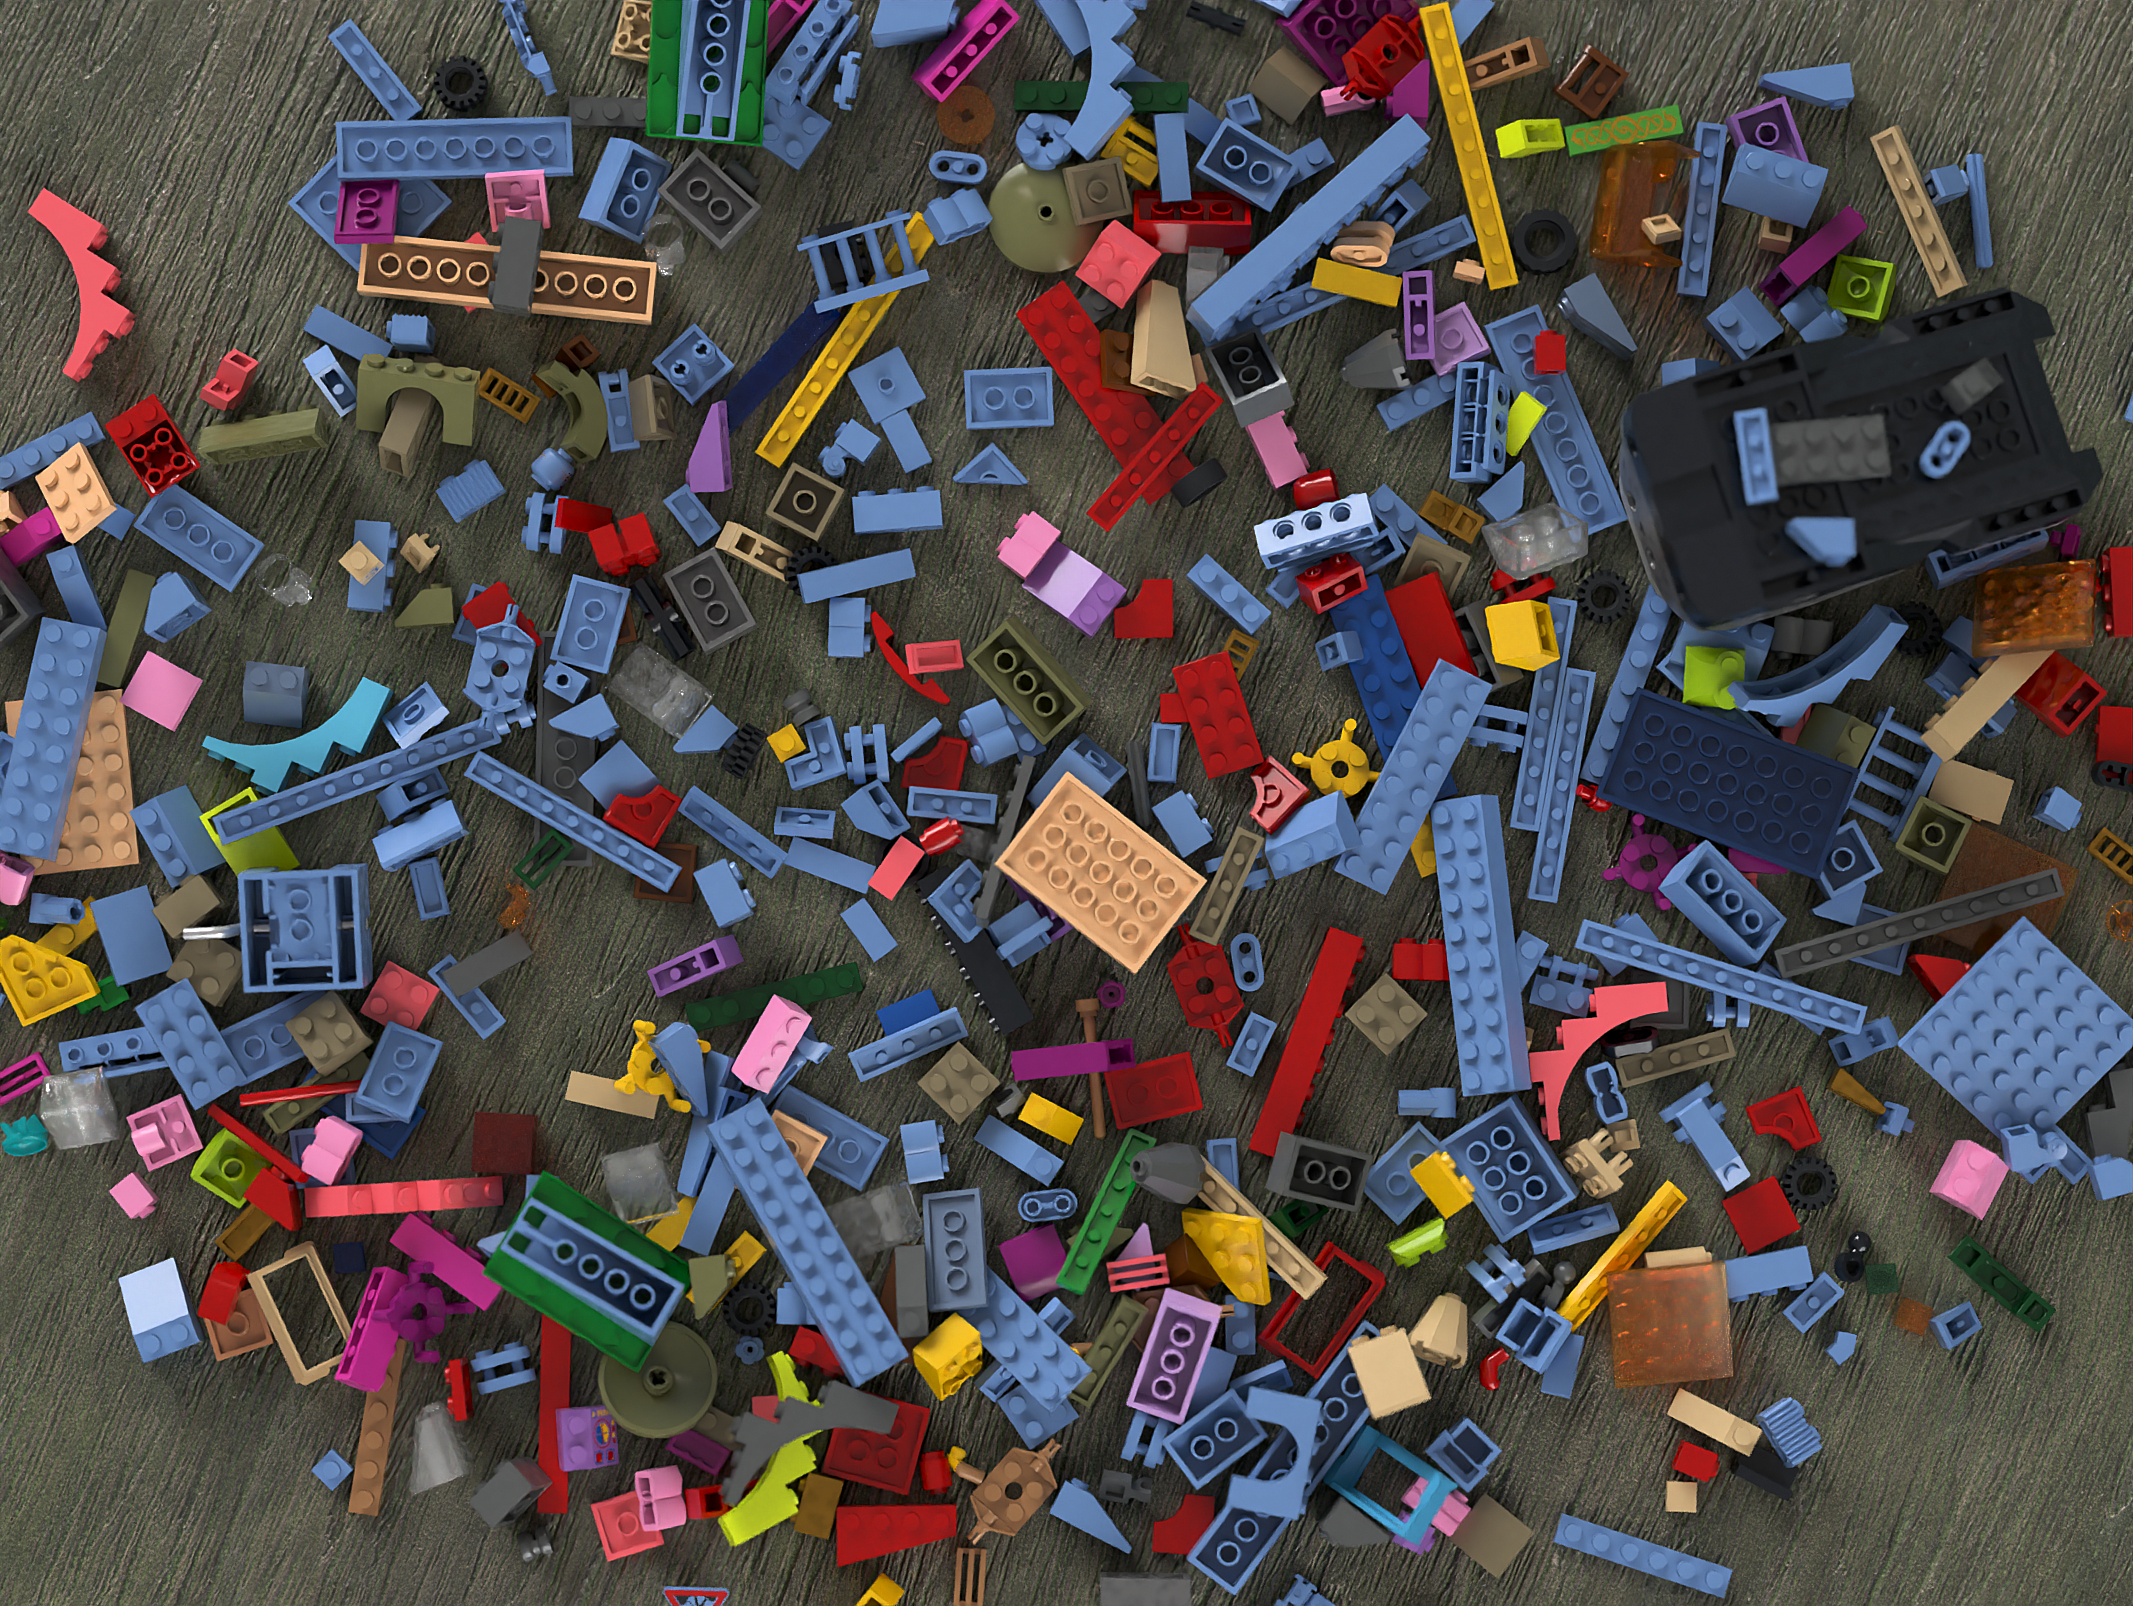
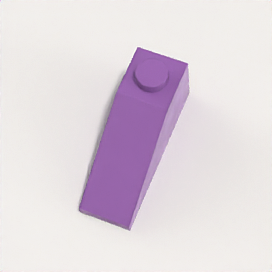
M1404 271L1403 299L1406 360L1435 359L1434 271Z
M726 400L711 405L688 463L689 468L686 469V482L690 485L691 493L723 492L733 488Z
M732 934L704 944L648 970L647 973L657 997L660 998L744 962V959Z

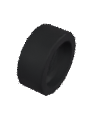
M1212 458L1176 482L1171 487V492L1182 508H1186L1220 486L1228 478V475L1216 458Z
M903 832L891 840L884 838L877 847L875 854V863L878 869L885 859L888 850L897 842L900 836H903L925 852L920 860L918 869L907 878L902 888L914 886L917 884V881L923 879L928 873L931 863V857L924 850L919 836L911 832Z

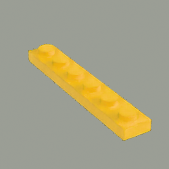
M1667 1180L1656 1191L1651 1200L1638 1212L1633 1221L1555 1310V1313L1573 1324L1570 1329L1572 1333L1575 1332L1688 1200L1670 1181Z

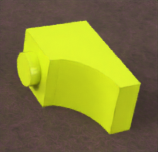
M1560 119L1518 120L1495 130L1501 158H1519L1566 147Z

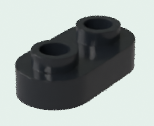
M1642 1026L1608 1032L1600 1038L1599 1042L1603 1055L1616 1059L1624 1055L1650 1053L1659 1046L1660 1039L1658 1030L1655 1027Z

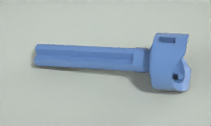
M809 1024L769 1094L758 1090L748 1103L760 1097L765 1108H767L804 1066L807 1059L820 1064L834 1047L825 1042L820 1043L816 1037L814 1026Z

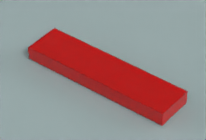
M213 1103L208 1109V1115L294 1181L306 1183L311 1177L310 1174L301 1170V1166L224 1107Z

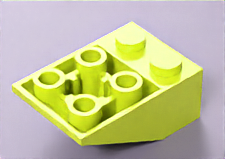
M252 787L235 795L199 818L237 878L238 874L242 871L254 867H279V871H291L298 867L300 863L278 825L225 845L221 843L212 817L261 800L262 798L258 791Z

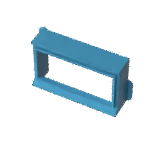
M1365 1423L1362 1424L1344 1456L1340 1454L1323 1477L1324 1483L1399 1536L1418 1546H1421L1419 1542L1450 1491L1459 1486L1400 1444ZM1378 1447L1429 1482L1420 1496V1502L1407 1523H1404L1354 1488Z

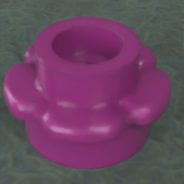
M1107 980L1103 983L1102 987L1098 988L1097 998L1101 1000V1005L1107 1009L1120 1007L1125 1001L1124 995L1126 990L1121 983ZM1109 992H1114V997H1109Z

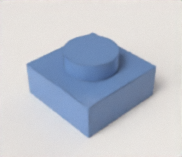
M332 1448L311 1471L333 1491L354 1468Z

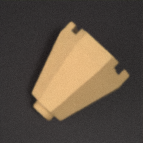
M1446 1292L1444 1296L1439 1295L1435 1298L1407 1336L1410 1346L1413 1348L1414 1356L1437 1365L1445 1366L1446 1361H1452V1368L1458 1369L1464 1366L1468 1355L1467 1305L1461 1302L1462 1298L1460 1296Z

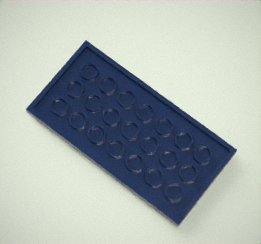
M1637 687L1595 797L1818 881L1861 769Z

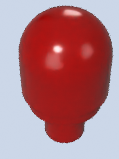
M1582 784L1577 786L1575 794L1582 797V801L1587 807L1597 812H1606L1611 808L1612 803L1595 797L1599 786L1591 785L1586 787Z

